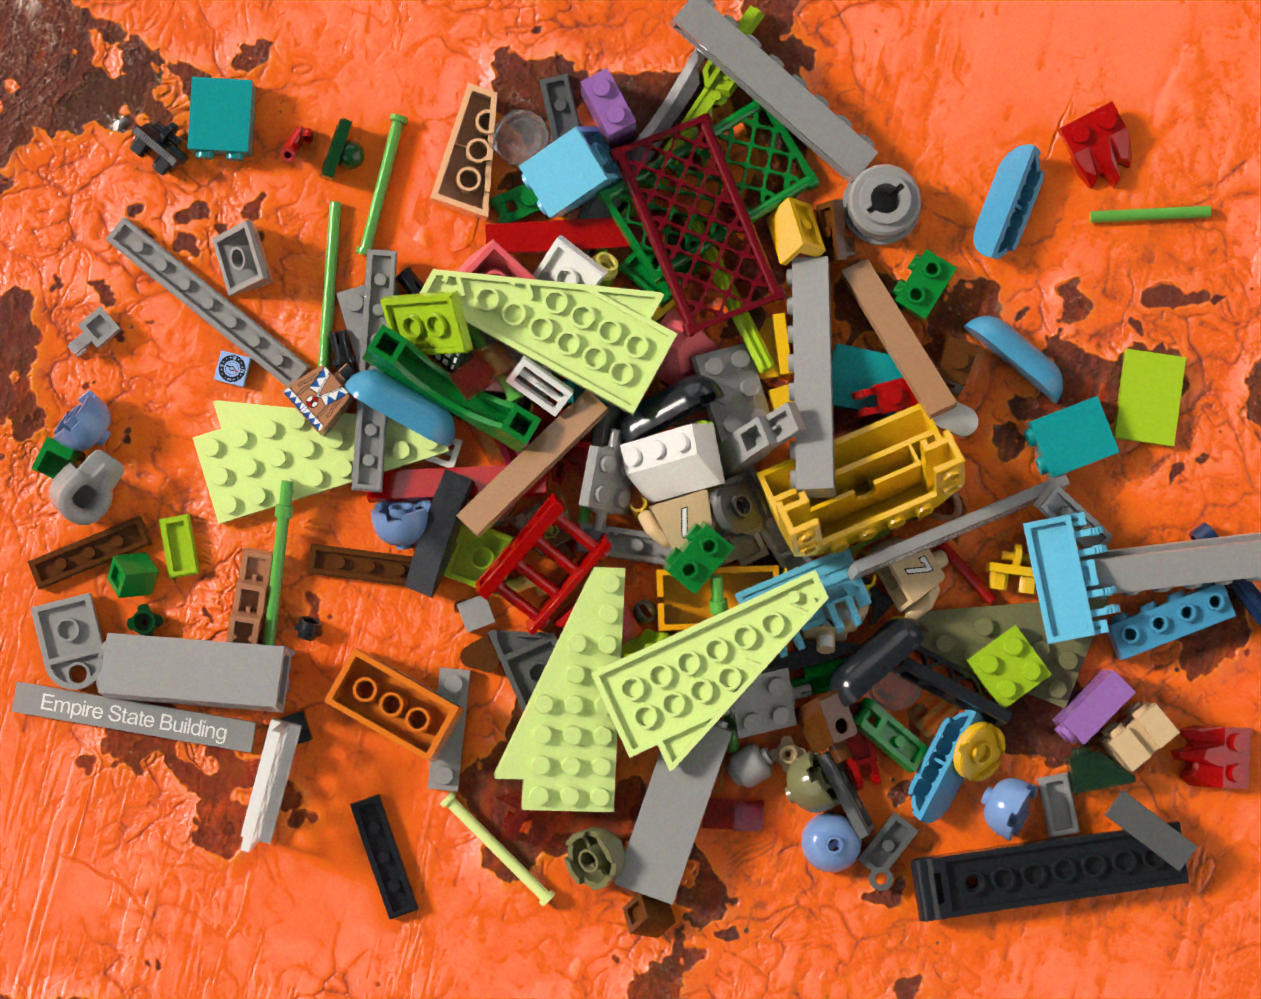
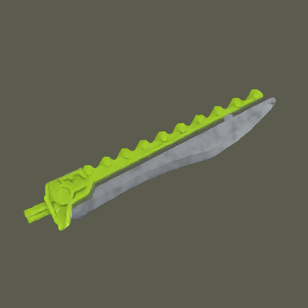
M750 5L738 21L739 26L737 28L746 36L747 34L751 35L765 15L758 8ZM696 48L656 114L634 142L672 128L700 86L698 70L706 58ZM710 60L707 61L702 71L704 89L681 124L693 120L703 113H710L712 118L713 105L722 106L727 103V97L730 98L738 87L735 82ZM697 127L680 134L691 139L697 135ZM672 137L663 149L664 151H668L670 149V146L673 141ZM663 140L655 142L653 145L659 148ZM676 140L673 149L685 142ZM642 147L627 153L628 160L642 161L645 148ZM648 151V154L645 158V165H648V163L656 153L655 151ZM661 178L659 184L666 186L668 180ZM643 182L639 186L640 189H652L651 187L646 186ZM598 196L583 204L576 219L609 218L611 215L600 199H598ZM618 198L612 200L618 210L623 201ZM634 204L630 207L629 216H637ZM627 206L625 207V209H624L623 212L621 213V216H622V217H625V215H626ZM599 249L594 256L600 252H607L608 249ZM581 250V251H583L586 255H588L591 250Z

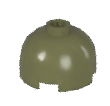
M812 750L799 756L788 768L785 793L792 804L796 803L800 808L810 813H819L832 809L841 803L817 760V757L821 754L819 752L813 754Z
M594 826L574 833L567 840L566 845L569 846L568 856L564 858L565 865L571 877L579 885L584 883L592 887V890L602 889L613 883L622 874L625 864V849L615 833L608 829Z

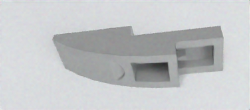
M787 402L766 416L754 418L736 430L718 446L724 480L741 473L770 455L769 452L807 430L795 402Z

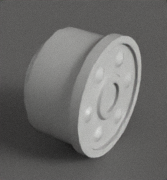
M890 164L874 165L862 171L854 181L849 182L842 197L843 209L846 215L845 223L848 229L860 240L873 245H889L900 241L912 231L920 215V190L914 178L903 168Z

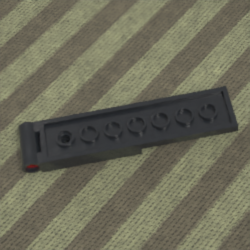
M1179 821L1166 822L1182 834ZM1123 829L1013 843L910 860L920 922L1189 883L1186 864L1180 871L1176 870ZM969 877H975L976 879L972 887L966 885Z

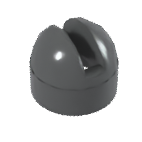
M640 600L633 608L634 617L641 623H650L657 616V607L651 600ZM643 603L652 615L648 619H646L639 608Z

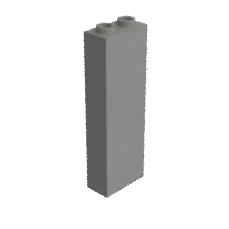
M107 633L106 641L101 646L103 663L102 670L97 674L96 686L99 694L111 699L284 713L292 652L284 646Z
M720 718L674 770L669 771L660 751L625 852V864L622 874L616 879L615 885L671 905L673 904L733 728L728 727V721Z

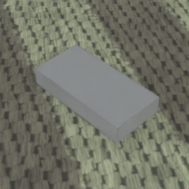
M1064 772L1037 778L1049 838L1080 833L1068 773Z

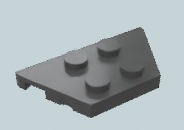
M491 630L488 632L520 707L524 712L558 639L555 633L536 632L534 635H531L529 632Z

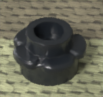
M300 616L298 624H294V629L297 630V636L301 639L314 641L316 637L322 636L323 631L321 628L323 623L313 617Z

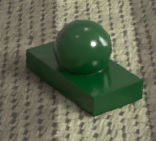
M344 118L338 121L319 175L320 178L331 181L338 164L344 169L352 170L358 168L364 161L365 154L362 146L354 140H346L352 121Z

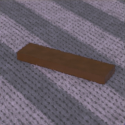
M138 516L27 562L38 590H41L112 561L114 555L130 554L153 543L142 516Z
M311 543L307 573L405 586L412 556Z

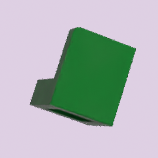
M47 436L31 469L54 479L70 462L75 464L80 451L67 448L55 439Z
M147 553L114 555L107 580L118 598L150 595L153 592L159 571Z

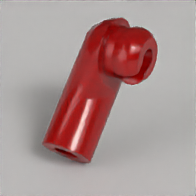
M304 126L296 127L281 151V158L286 162H292L297 156L302 143L308 145L312 143L313 130L311 128H304Z

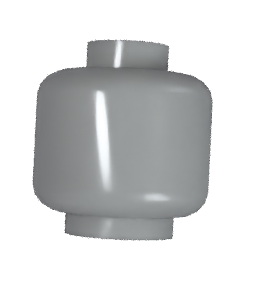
M750 743L730 755V763L727 765V769L736 785L740 786L742 784L746 788H751L771 776V764L774 763V759L766 747L761 749L757 744Z

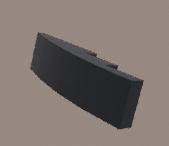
M445 469L428 510L425 531L420 539H418L405 584L406 588L430 598L434 597L458 544L454 540L462 522L456 515L465 507L475 485L472 479Z
M803 640L805 644L804 649L798 650L796 647L795 652L787 651L788 656L783 658L778 653L765 669L785 664L788 670L827 662L855 651L859 647V643L835 642V651L833 653L822 654L817 651V641Z

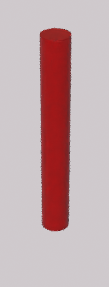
M947 542L935 546L937 550L945 552L948 562L988 605L997 598Z

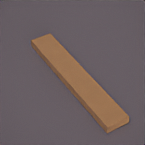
M865 259L841 270L842 279L929 420L957 406L956 399L870 261Z
M585 390L456 515L457 518L480 538L609 413V409L590 391Z

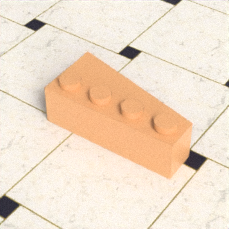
M468 83L429 199L431 203L484 221L487 220L489 212L497 92Z

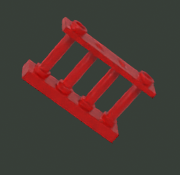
M555 493L548 497L475 582L477 593L487 600L492 593L494 595L498 593L528 616L529 619L526 621V625L531 635H534L538 629L543 630L550 623L552 613L597 562L600 563L605 560L611 551L610 547L612 544L606 533L603 532L595 540L564 516L565 506L563 500ZM551 525H557L588 549L577 563L544 538L545 531ZM531 548L539 549L568 572L557 586L525 562L524 556ZM511 571H518L549 595L538 608L505 584L504 579Z

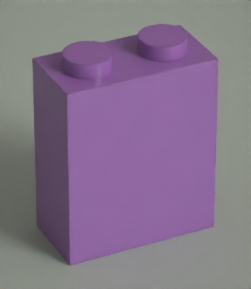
M608 68L580 81L581 97L610 148L636 135V120Z
M1102 669L1066 705V708H1063L1052 719L1057 725L1054 730L1066 742L1069 741L1072 744L1076 742L1084 745L1136 692L1114 670Z

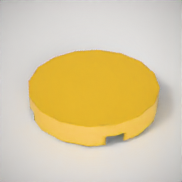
M986 721L976 722L961 734L955 745L953 755L954 768L960 776L968 780L980 782L989 778L999 768L1001 761L998 759L1001 753L1004 754L1006 747L1005 737L1001 729Z

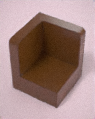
M638 893L622 907L629 933L633 935L658 938L676 923L669 903Z

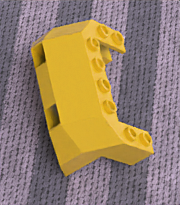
M917 404L834 440L835 497L807 498L805 491L799 493L798 498L796 489H791L790 470H796V459H788L756 473L767 504L795 557L818 556L831 552L833 554L841 553L854 542L859 540L861 542L869 541L882 530L887 528L890 530L897 529L910 518L915 516L921 518L929 515L934 511V508L942 504L965 484V460L950 430L943 431L942 438L933 418L929 420L921 405Z

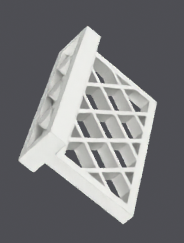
M272 718L270 721L240 835L243 837L241 851L250 852L259 841L268 844L272 842L302 725Z

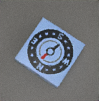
M221 350L214 380L244 388L252 358Z

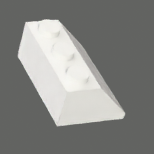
M689 424L620 445L626 476L650 504L725 484L714 424Z

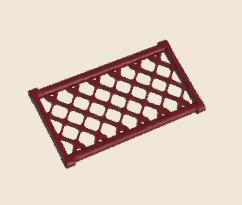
M703 113L693 120L609 151L613 163H617L684 322L682 328L686 337H692L704 329L771 302L782 301L787 297L783 286L779 287L711 126L714 123L710 113ZM699 126L701 131L696 140H691L680 134ZM672 136L673 138L668 151L653 145V143ZM676 140H682L692 145L689 159H682L672 153ZM642 147L645 148L642 161L628 160L627 153ZM697 148L709 150L713 161L709 164L708 168H703L692 162L693 154ZM653 150L664 155L665 161L661 170H655L645 165L648 151ZM669 159L684 164L685 168L680 179L669 176L664 172ZM689 167L703 172L704 178L700 187H694L684 181V176ZM641 170H647L657 176L653 189H640L636 176H638ZM708 176L721 178L725 189H723L719 196L704 190V184ZM661 178L670 180L677 185L672 198H667L657 193L656 188ZM680 187H686L696 193L695 201L691 207L677 202L676 196ZM704 195L715 200L716 205L712 215L704 214L696 209L699 196ZM654 197L669 204L667 213L663 218L658 216L652 217L647 205ZM719 204L732 205L736 217L731 224L720 221L715 217ZM673 206L688 212V218L684 226H679L669 221L668 216ZM694 214L708 221L703 235L688 229V223ZM712 223L727 228L728 232L723 243L708 238L707 234ZM665 225L680 231L681 235L677 245L663 244L659 233ZM733 231L744 233L748 245L742 252L732 249L727 245L729 236ZM684 234L692 235L700 240L696 254H691L680 248ZM705 242L715 245L720 249L717 260L714 263L700 257V251ZM723 251L731 252L739 257L735 271L720 266L719 261ZM677 253L692 259V265L686 274L682 272L676 273L671 260ZM744 259L755 260L760 272L753 280L739 273ZM696 262L704 263L712 268L708 282H703L692 276ZM716 270L731 276L732 279L728 290L724 291L712 285L711 281ZM735 279H741L751 285L747 299H742L731 293ZM689 281L704 287V292L698 302L687 300L683 288ZM755 287L768 289L770 296L751 302V296ZM708 290H713L723 295L724 299L719 310L704 304L703 301ZM728 298L743 304L740 308L727 313L723 312ZM700 309L714 313L716 316L700 324H697L695 319Z

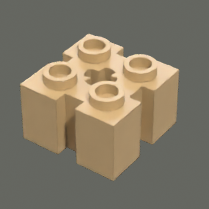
M1138 701L1125 710L1126 717L1122 722L1117 724L1116 721H1113L1101 731L1103 736L1098 739L1099 743L1114 761L1121 766L1120 768L1132 772L1135 771L1156 750L1165 746L1180 733L1155 703L1142 702L1140 704Z

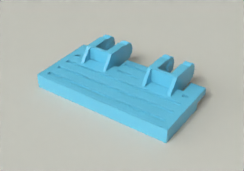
M1084 512L1023 524L1048 644L1109 632L1106 619L1093 622L1092 617L1121 612L1120 606L1115 604L1090 610L1088 598L1110 596L1117 592L1115 586L1086 591L1085 587L1099 585L1094 559L1080 561L1079 557L1107 552L1108 549L1107 545L1103 544L1094 545L1091 548L1082 550L1077 549L1075 538L1092 537L1104 533L1103 526L1079 531L1073 530V527L1086 525Z
M849 548L838 554L830 553L734 594L739 605L816 569L829 598L801 628L803 632L827 622L822 610L826 607L838 634L844 632V624L841 618H839L834 604L844 600L852 623L858 626L862 624L852 596L855 597L859 608L872 603L862 578L851 582L847 574L848 568L854 562ZM798 631L792 640L798 650H802L805 648V644ZM786 646L779 652L781 658L788 656Z

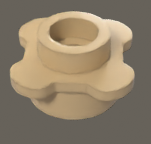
M784 736L781 739V744L776 749H772L770 753L774 761L781 764L783 771L787 772L792 762L805 754L806 751L804 748L797 747L790 736ZM789 751L791 753L790 757H786L785 752Z

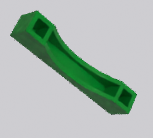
M383 324L362 358L518 453L527 445L541 421L540 418L517 404L485 393L455 377L429 359L410 340Z

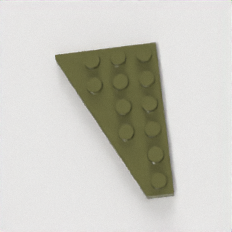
M1088 598L1090 610L1104 608L1108 601L1107 598ZM1039 602L932 610L917 619L929 629L927 636L920 644L921 646L972 672L973 670L965 660L1013 625H1017L1052 674L1027 692V694L1061 708H1066L1094 637L1092 635L1048 644ZM1102 615L1092 617V621H1099Z

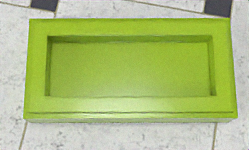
M185 514L159 519L169 579L201 574L191 515Z

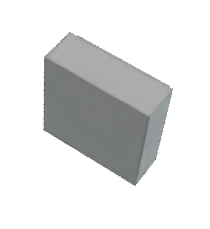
M477 596L457 604L467 633L496 622L488 599L486 600L482 596Z

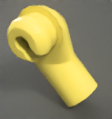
M523 575L506 581V585L516 593L535 587L538 596L547 595V593Z

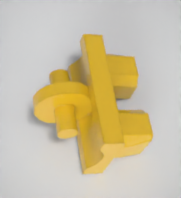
M1015 543L1012 552L1002 550L1001 559L1011 561V565L986 562L985 571L989 572L990 589L1007 591L1009 575L1019 576L1018 593L1035 594L1036 584L1033 569L1020 566L1021 562L1031 564L1030 555L1022 553V544Z

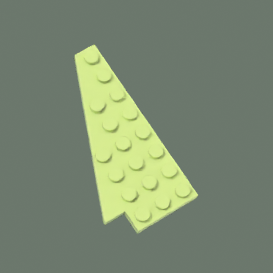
M438 269L432 270L420 293L458 291L468 325L522 355H526L531 360L632 415L677 336V333L651 320L664 297V294L661 292Z
M216 400L213 401L221 429L193 437L218 524H224L274 508L276 504H279L282 480L294 482L291 502L352 483L356 414L344 413L331 431L323 437L297 408ZM387 417L383 473L450 452L449 446L433 442Z
M593 566L494 772L495 779H523L522 810L614 812L618 731L591 673L621 659L625 568Z
M816 569L591 673L629 758L658 745L669 771L676 768L829 598Z

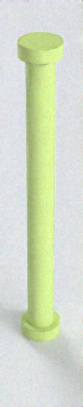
M452 791L440 805L443 808L446 806L540 899L539 903L545 906L556 893L552 889L548 891L455 798L456 794Z

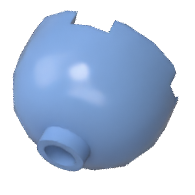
M88 390L77 399L82 404L76 405L71 412L67 411L53 432L55 434L53 439L75 451L88 450L95 444L102 446L111 434L107 430L111 422V413L107 405L100 397Z
M429 500L402 503H376L375 510H371L372 525L375 533L387 544L396 545L397 549L404 550L414 547V543L418 542V539H420L425 531L431 502Z
M1007 778L999 781L994 788L988 787L981 803L985 804L983 814L989 828L1009 841L1012 840L1013 835L1017 836L1030 812L1027 811L1029 807L1028 800L1029 797L1035 800L1038 790L1037 786L1019 778Z
M826 812L817 814L807 822L802 831L801 847L803 855L813 867L822 872L836 873L846 870L855 863L861 852L862 839L858 838L849 818L841 813Z

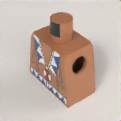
M347 363L334 375L327 367L321 365L285 387L281 392L314 429L325 437L355 400L345 389V383L356 373Z

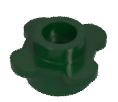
M141 604L137 608L138 612L127 620V627L140 635L153 636L155 629L163 625V617L154 614L150 610L149 605ZM144 619L148 621L147 625H143Z

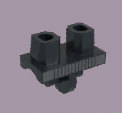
M160 121L154 127L149 123L142 127L136 125L132 131L135 138L130 149L142 158L147 157L151 150L156 152L159 156L152 164V167L160 175L169 174L176 166L185 164L189 158L178 148L182 140L176 135L179 126L174 122L167 126L163 125Z

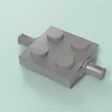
M610 429L608 446L590 445L579 506L588 507L595 512L592 530L598 532H605L607 515L619 514L627 516L633 483L625 473L621 449H619L622 431L617 429Z
M785 664L767 668L760 673L723 716L730 715L734 723L735 735L739 739L797 725L794 711L795 699L812 696V688L809 683L793 687L790 683L788 667Z

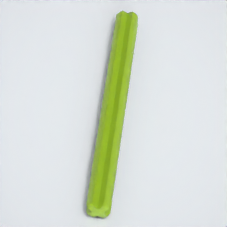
M682 217L684 224L686 223L687 217ZM693 220L691 231L703 235L706 230L703 221ZM714 246L700 256L714 263L719 253ZM720 259V266L726 268L722 259ZM705 264L706 268L708 269L711 275L712 268ZM716 270L712 279L717 288L726 291L732 278L729 274ZM733 283L731 293L741 298L735 284ZM728 298L725 303L729 312L743 306L741 302L732 298ZM749 312L732 318L759 372L763 373L772 369L774 361Z

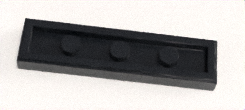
M380 794L351 803L350 807L389 920L418 910L419 907Z

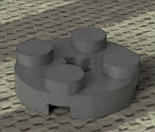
M733 476L726 479L725 484L718 485L709 495V502L713 506L720 529L727 537H748L760 531L764 525L761 524L762 516L766 515L764 497L754 483L748 484L742 480L745 479L742 476ZM737 504H741L742 509L740 511L737 508Z

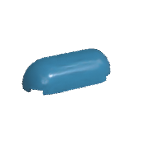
M1026 144L1014 148L1003 158L997 169L973 235L977 251L986 257L1001 259L1008 251H1014L1021 240L1044 179V171L1040 170L1039 155L1041 152L1035 145Z
M980 316L964 325V329L1055 404L1058 402L1062 395L1064 384L1059 367L1009 324L994 316Z
M379 369L361 371L352 375L345 383V388L369 407L433 442L445 446L452 445L456 428L450 411Z
M965 710V712H961L952 718L947 717L939 727L908 791V795L911 796L912 813L919 820L925 823L934 822L942 817L952 804L964 780V777L960 776L954 768L953 755L955 745L961 734L969 726L976 722H985L980 713L974 710Z

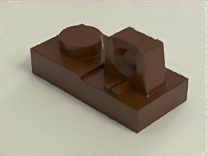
M830 200L816 205L818 228L826 250L821 257L828 256L830 265L856 255L854 237L845 236L844 233L846 215L843 209V200Z

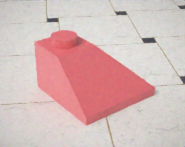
M494 239L473 253L457 270V272L538 280Z
M670 309L660 324L677 333V336L655 376L667 385H671L686 376L696 375L691 358L716 351L719 347L701 331L692 337H686L682 328L684 322L681 315Z

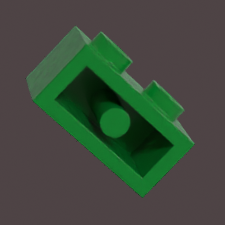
M928 249L922 255L915 254L907 269L911 270L910 275L906 281L900 278L891 293L896 296L894 302L898 308L920 322L927 318L957 267Z
M704 521L700 525L695 523L684 536L687 541L680 549L677 547L673 548L664 560L667 563L664 569L694 595L735 548Z

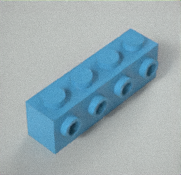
M1213 582L1203 583L1201 587L1186 594L1184 590L1173 592L1166 596L1168 601L1157 605L1154 600L1138 606L1140 612L1130 616L1125 611L1110 617L1112 622L1108 624L1109 632H1107L1116 658L1124 660L1235 617L1236 614L1225 586L1216 585Z

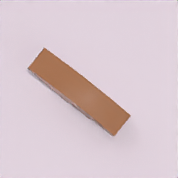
M244 547L239 579L236 582L233 611L230 613L226 642L260 644L269 593L273 551Z

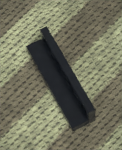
M921 645L914 652L920 655L923 665L906 657L892 670V673L964 711L974 710L980 713L986 722L996 727L1009 723L1013 712L1007 710L1008 707L1003 708L986 699L984 695L989 693L988 691L982 692L981 688L985 690L986 688L974 673ZM940 665L946 668L949 678L932 670V667ZM966 679L972 682L975 692L958 684V681Z

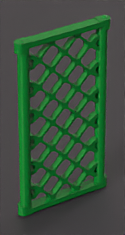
M752 98L753 102L716 123L712 128L716 138L718 137L727 143L725 155L727 164L743 168L742 180L740 183H736L741 197L745 189L759 194L760 205L751 210L746 207L753 223L776 209L788 197L794 198L807 189L811 191L818 187L820 181L814 171L811 170L784 125ZM763 110L773 127L759 124L758 112ZM741 122L752 128L750 142L736 140L733 136V127ZM756 129L772 133V141L769 148L754 143ZM699 134L691 138V140H696ZM777 134L790 153L775 149L774 144ZM685 142L673 149L672 153L683 159V157L691 153L692 145ZM732 144L745 146L748 149L746 162L742 163L729 158ZM697 148L694 152L695 155L702 158L701 167L705 168L706 160L712 159L708 149L699 150ZM752 149L767 152L768 160L765 168L750 164L749 160ZM773 154L788 158L786 173L777 172L770 168ZM664 155L647 166L655 170H661L665 161ZM669 159L665 168L668 167L670 170L675 171L678 175L677 179H680L684 171V164L678 162V165H674L673 163L677 161ZM792 160H795L804 174V178L799 179L790 173ZM748 169L763 173L764 178L761 188L748 186L745 183ZM641 170L636 179L638 184L643 182L646 186L653 189L657 176L647 170ZM687 170V175L697 177V187H700L704 178L703 172L697 173ZM769 174L784 179V190L776 195L765 187ZM708 176L707 180L718 183L717 196H719L723 185L721 178ZM624 180L610 188L604 187L597 192L598 199H600L647 272L651 283L655 286L665 280L660 266L654 269L644 253V250L654 251L652 247H648L645 244L646 232L642 223L629 219L630 207L633 205V201L629 192L628 195H623L628 191ZM658 183L656 190L669 191L674 195L677 185L671 188ZM681 189L678 191V194L692 197L695 201L696 193ZM703 195L699 196L701 200L712 202L715 208V200ZM615 198L627 203L625 218H622L613 204L612 200ZM654 198L647 205L650 213L654 209L666 213L668 208L655 205ZM673 206L668 219L671 222L673 215L688 218V213L677 211L675 206ZM694 214L691 216L688 229L691 230L693 220L707 223L708 221ZM712 223L708 238L721 243L725 240L728 230L719 224ZM627 225L643 229L644 232L640 244ZM668 225L661 231L664 234V245L669 235L677 237L681 235L679 232L672 231ZM731 232L730 236L734 235L737 232ZM684 234V251L696 254L700 240L692 235ZM708 242L703 243L700 255L715 245ZM679 253L671 262L674 270H677L692 259Z

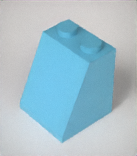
M597 126L574 127L519 166L523 173V182L530 190L534 191L538 198L537 205L539 209L549 218L561 217L598 196L597 192L606 186L610 188L622 181L623 178L617 163H613L609 154L611 149Z

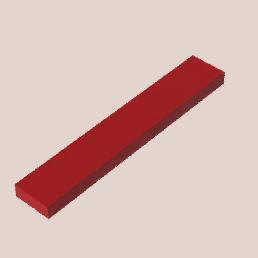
M652 215V217H653V216H658V217H661V218L665 217V215ZM629 216L631 221L641 223L639 216ZM612 217L485 224L486 244L494 239L509 254L548 252L560 235L580 250L631 248ZM627 225L640 244L643 237V229ZM660 232L659 234H660L661 239H662V241H663V240H664V234ZM646 235L645 244L648 247H652Z
M508 465L390 470L383 473L382 493L367 492V500L369 503L433 500L445 469L470 478L475 482L468 498L474 499ZM548 472L522 497L548 496Z

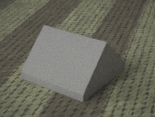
M245 220L212 238L228 296L274 283L258 228L252 220Z

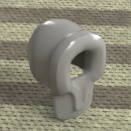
M95 450L80 467L70 462L54 477L50 484L48 494L52 505L64 518L77 525H89L97 522L111 506L112 490L122 477L124 466L102 450Z

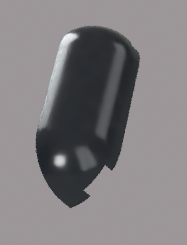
M689 375L642 400L633 415L625 411L618 421L616 429L622 431L620 445L655 435L724 397L720 386L707 376Z
M895 618L888 621L833 670L829 692L838 689L843 705L845 707L851 705L910 655L925 639L929 629L920 621L912 618Z

